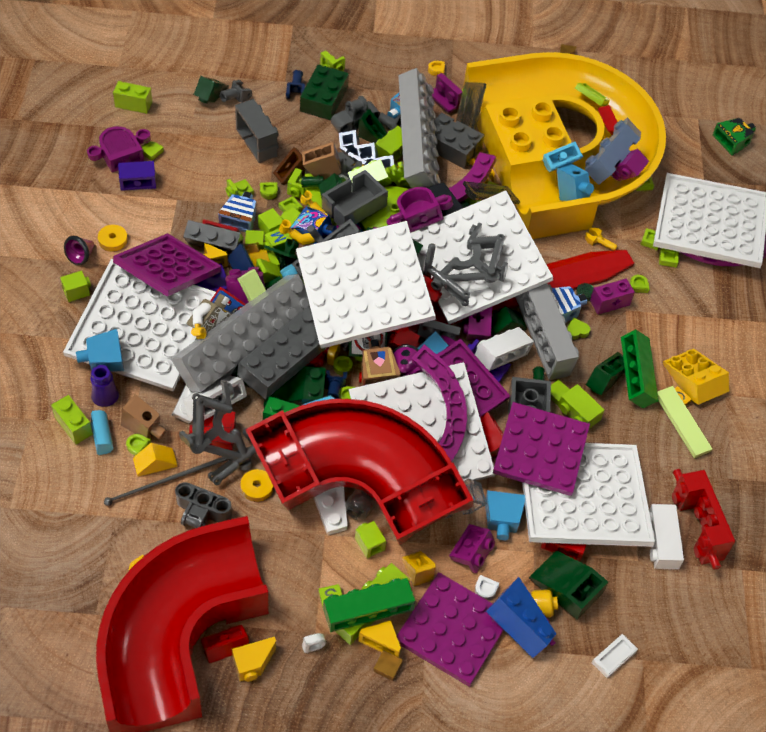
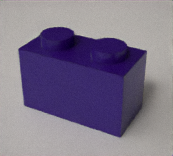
M154 161L118 163L121 191L156 189Z

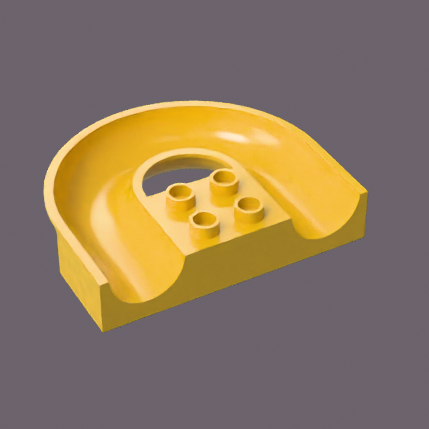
M556 52L532 53L467 63L463 89H467L472 99L470 111L479 132L485 135L483 142L488 153L496 156L497 161L494 168L504 191H507L532 239L592 228L599 205L613 202L636 190L658 168L666 145V130L663 118L649 94L637 82L621 71L591 58ZM578 83H586L610 99L608 105L611 107L617 122L620 120L624 121L628 117L641 131V139L637 144L631 145L629 150L638 149L649 162L637 177L617 181L612 176H609L598 185L589 176L590 183L594 186V191L590 197L561 201L559 198L557 169L549 172L543 162L544 154L572 143L555 107L579 112L592 120L597 127V134L593 141L579 148L583 158L571 164L585 170L586 160L592 155H597L600 143L605 138L612 136L607 131L598 112V108L604 106H600L575 89Z

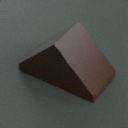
M296 147L292 148L273 172L283 185L287 184L295 168L302 170V176H305L303 157Z

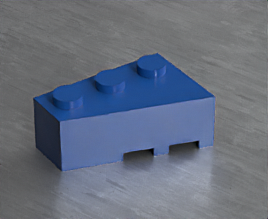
M520 577L510 584L486 610L532 658L541 652L556 635V632Z

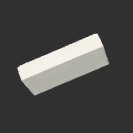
M621 634L593 659L592 664L606 678H609L638 649Z

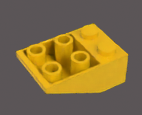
M695 349L687 350L682 354L663 361V365L681 390L698 405L729 392V372Z

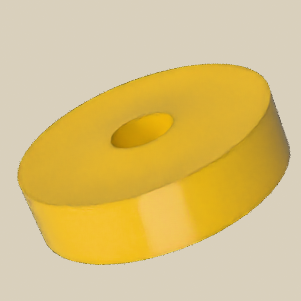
M107 225L98 232V243L106 251H119L128 242L126 230L119 225Z
M254 469L248 471L241 479V492L250 501H264L273 492V484L264 470Z

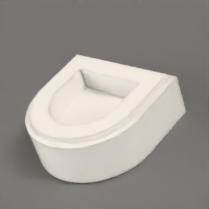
M480 575L475 586V593L486 600H491L495 596L500 583Z
M318 633L304 637L302 644L304 653L316 651L324 647L326 644L324 635Z

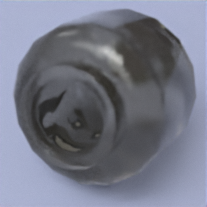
M356 489L345 502L347 514L355 520L366 519L376 506L375 500L368 493L360 489Z

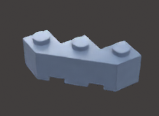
M628 117L624 121L620 120L615 124L613 136L605 138L600 143L599 153L595 156H590L585 162V171L589 173V176L598 185L616 170L615 165L622 162L631 152L629 150L630 146L637 144L641 139V131Z
M356 130L339 133L341 151L348 157H351L355 163L356 161H362V164L365 166L370 161L381 159L384 168L396 164L393 155L379 157L374 142L360 145V139Z

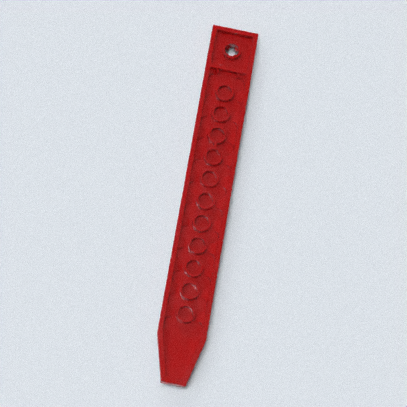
M627 250L588 252L546 264L553 276V281L548 282V285L550 284L552 288L569 286L573 290L605 282L634 266V261ZM513 297L492 306V313L499 312L505 306L508 308L517 307L516 298ZM433 303L432 306L436 318L434 321L448 324L439 303ZM467 317L449 325L467 321ZM419 324L412 325L409 330L417 334Z

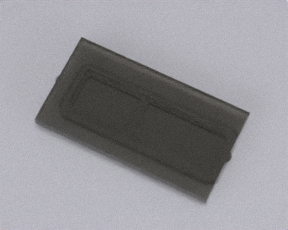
M465 82L456 121L476 130L486 83Z
M467 181L463 183L466 188V194L472 200L482 201L507 191L513 204L520 203V200L508 186Z

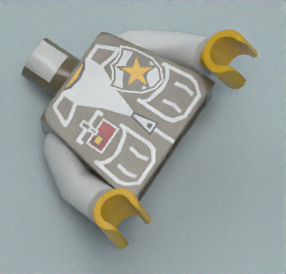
M219 293L214 303L203 299L200 305L193 310L192 316L186 323L192 327V335L196 336L197 339H205L209 330L232 315L231 312L224 309L230 298Z

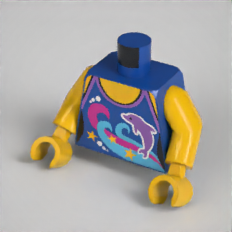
M306 190L304 193L305 197L301 195L300 202L310 207L306 206L292 226L289 220L283 219L279 227L281 234L288 233L293 241H297L301 245L317 244L307 231L309 225H313L323 239L337 229V226L331 224L330 216L316 202L311 200L312 193Z

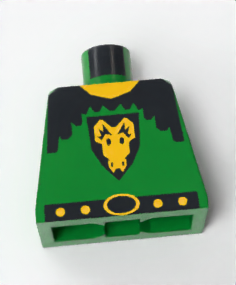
M741 118L717 123L712 136L733 156L750 144L756 127L753 123L746 124Z

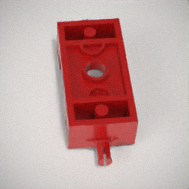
M423 275L431 303L438 302L442 296L441 290H435L431 287V282L434 278L430 279ZM411 326L388 331L387 347H390L392 352L396 347L403 344L413 345L418 348L420 335L409 330Z
M676 469L673 471L677 485L672 493V500L674 504H677L679 511L694 508V514L702 526V533L694 546V554L699 558L701 565L711 563L713 570L719 569L721 567L719 561L725 560L736 542L705 470L682 474L681 469Z

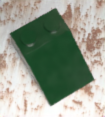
M305 366L270 397L300 406L324 398L326 368ZM269 397L266 400L264 399V408L267 404Z

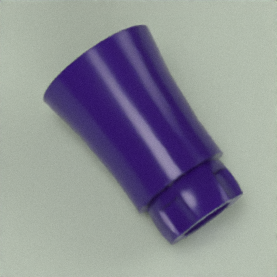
M98 365L93 368L90 378L92 384L91 399L93 403L100 407L113 405L119 398V392L115 386L112 373L105 365Z

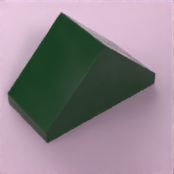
M368 109L359 120L358 137L376 144L379 139L387 135V131L371 109Z
M506 306L492 316L491 337L517 327L526 330L527 326L521 314Z

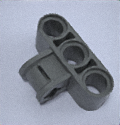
M360 96L352 102L347 101L345 110L335 114L331 118V123L339 133L359 129V120L368 109H371L377 119L381 113L371 101H366L363 96Z
M187 482L176 486V502L179 507L185 509L181 518V525L185 526L187 524L198 528L205 526L209 519L222 522L232 518V505L228 498ZM203 501L208 502V503H206V504H200V502H203ZM220 509H226V511H224V512H220V511H218V510H220Z

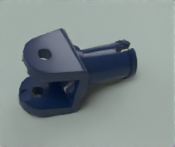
M293 71L292 82L287 83L286 99L290 98V92L302 94L305 84L302 83V71Z
M326 370L325 389H329L327 396L331 395L335 399H339L340 389L346 387L348 372H344L343 377L330 376V370Z

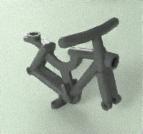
M480 222L477 226L473 224L469 230V235L471 236L467 240V249L473 250V256L469 260L460 261L458 257H454L441 271H438L432 266L436 249L435 244H429L427 249L424 275L430 279L433 276L434 279L431 282V287L435 290H441L442 286H444L450 294L461 302L462 306L469 305L470 292L465 291L455 282L485 280L488 283L497 281L498 274H500L499 280L503 282L506 277L508 263L504 262L502 267L498 265L505 236L498 234L497 236L476 237L482 228V223ZM494 248L488 266L480 260L481 249ZM472 266L479 271L478 273L448 275L453 269L463 270Z
M224 379L220 380L223 392L221 401L199 395L198 393L192 395V433L187 435L184 431L179 432L180 439L190 447L193 453L200 454L204 451L230 458V460L214 472L208 474V478L215 485L221 484L222 480L238 468L241 470L251 469L252 463L250 458L256 453L245 429H243V435L252 444L248 449H246L238 429L235 428L231 433H227L222 427L224 414L231 413L233 410L230 395L234 394L233 386ZM205 407L215 409L213 427L204 434ZM219 436L222 440L231 443L235 442L239 452L213 446L210 443Z

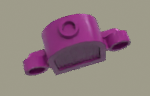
M109 127L99 137L100 147L91 146L87 149L88 158L92 161L103 158L112 173L119 171L118 163L144 161V155L140 145L150 142V132L147 129H140L134 135L132 131L125 127Z
M426 187L411 188L399 196L397 205L400 212L391 215L387 219V225L407 221L411 233L444 219L441 210H447L453 206L452 197L450 195H441L435 198L432 191Z

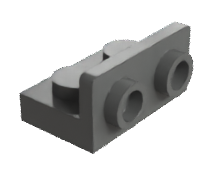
M432 320L420 323L417 334L422 338H427L436 331L440 337L443 334L454 340L455 336L459 335L461 328Z

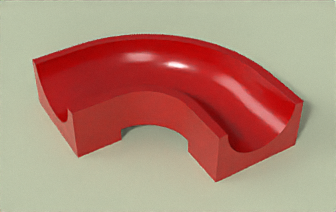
M356 399L316 401L296 407L285 413L282 410L245 429L282 504L287 510L333 488H356L367 493L375 500L398 544L401 545L427 526L462 510L466 511L473 507V498L456 466L451 462L445 450L436 439L411 418L384 405Z
M248 516L205 525L170 538L144 555L128 571L116 587L104 610L96 644L98 681L109 732H148L201 718L200 696L191 662L193 648L198 638L206 629L222 620H225L227 625L269 614L268 589L266 584L263 585L258 570Z

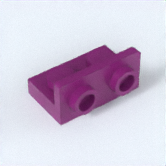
M443 73L437 75L432 98L450 113L461 107L463 91Z
M469 524L449 555L451 561L469 565L471 571L477 573L495 545L490 529Z

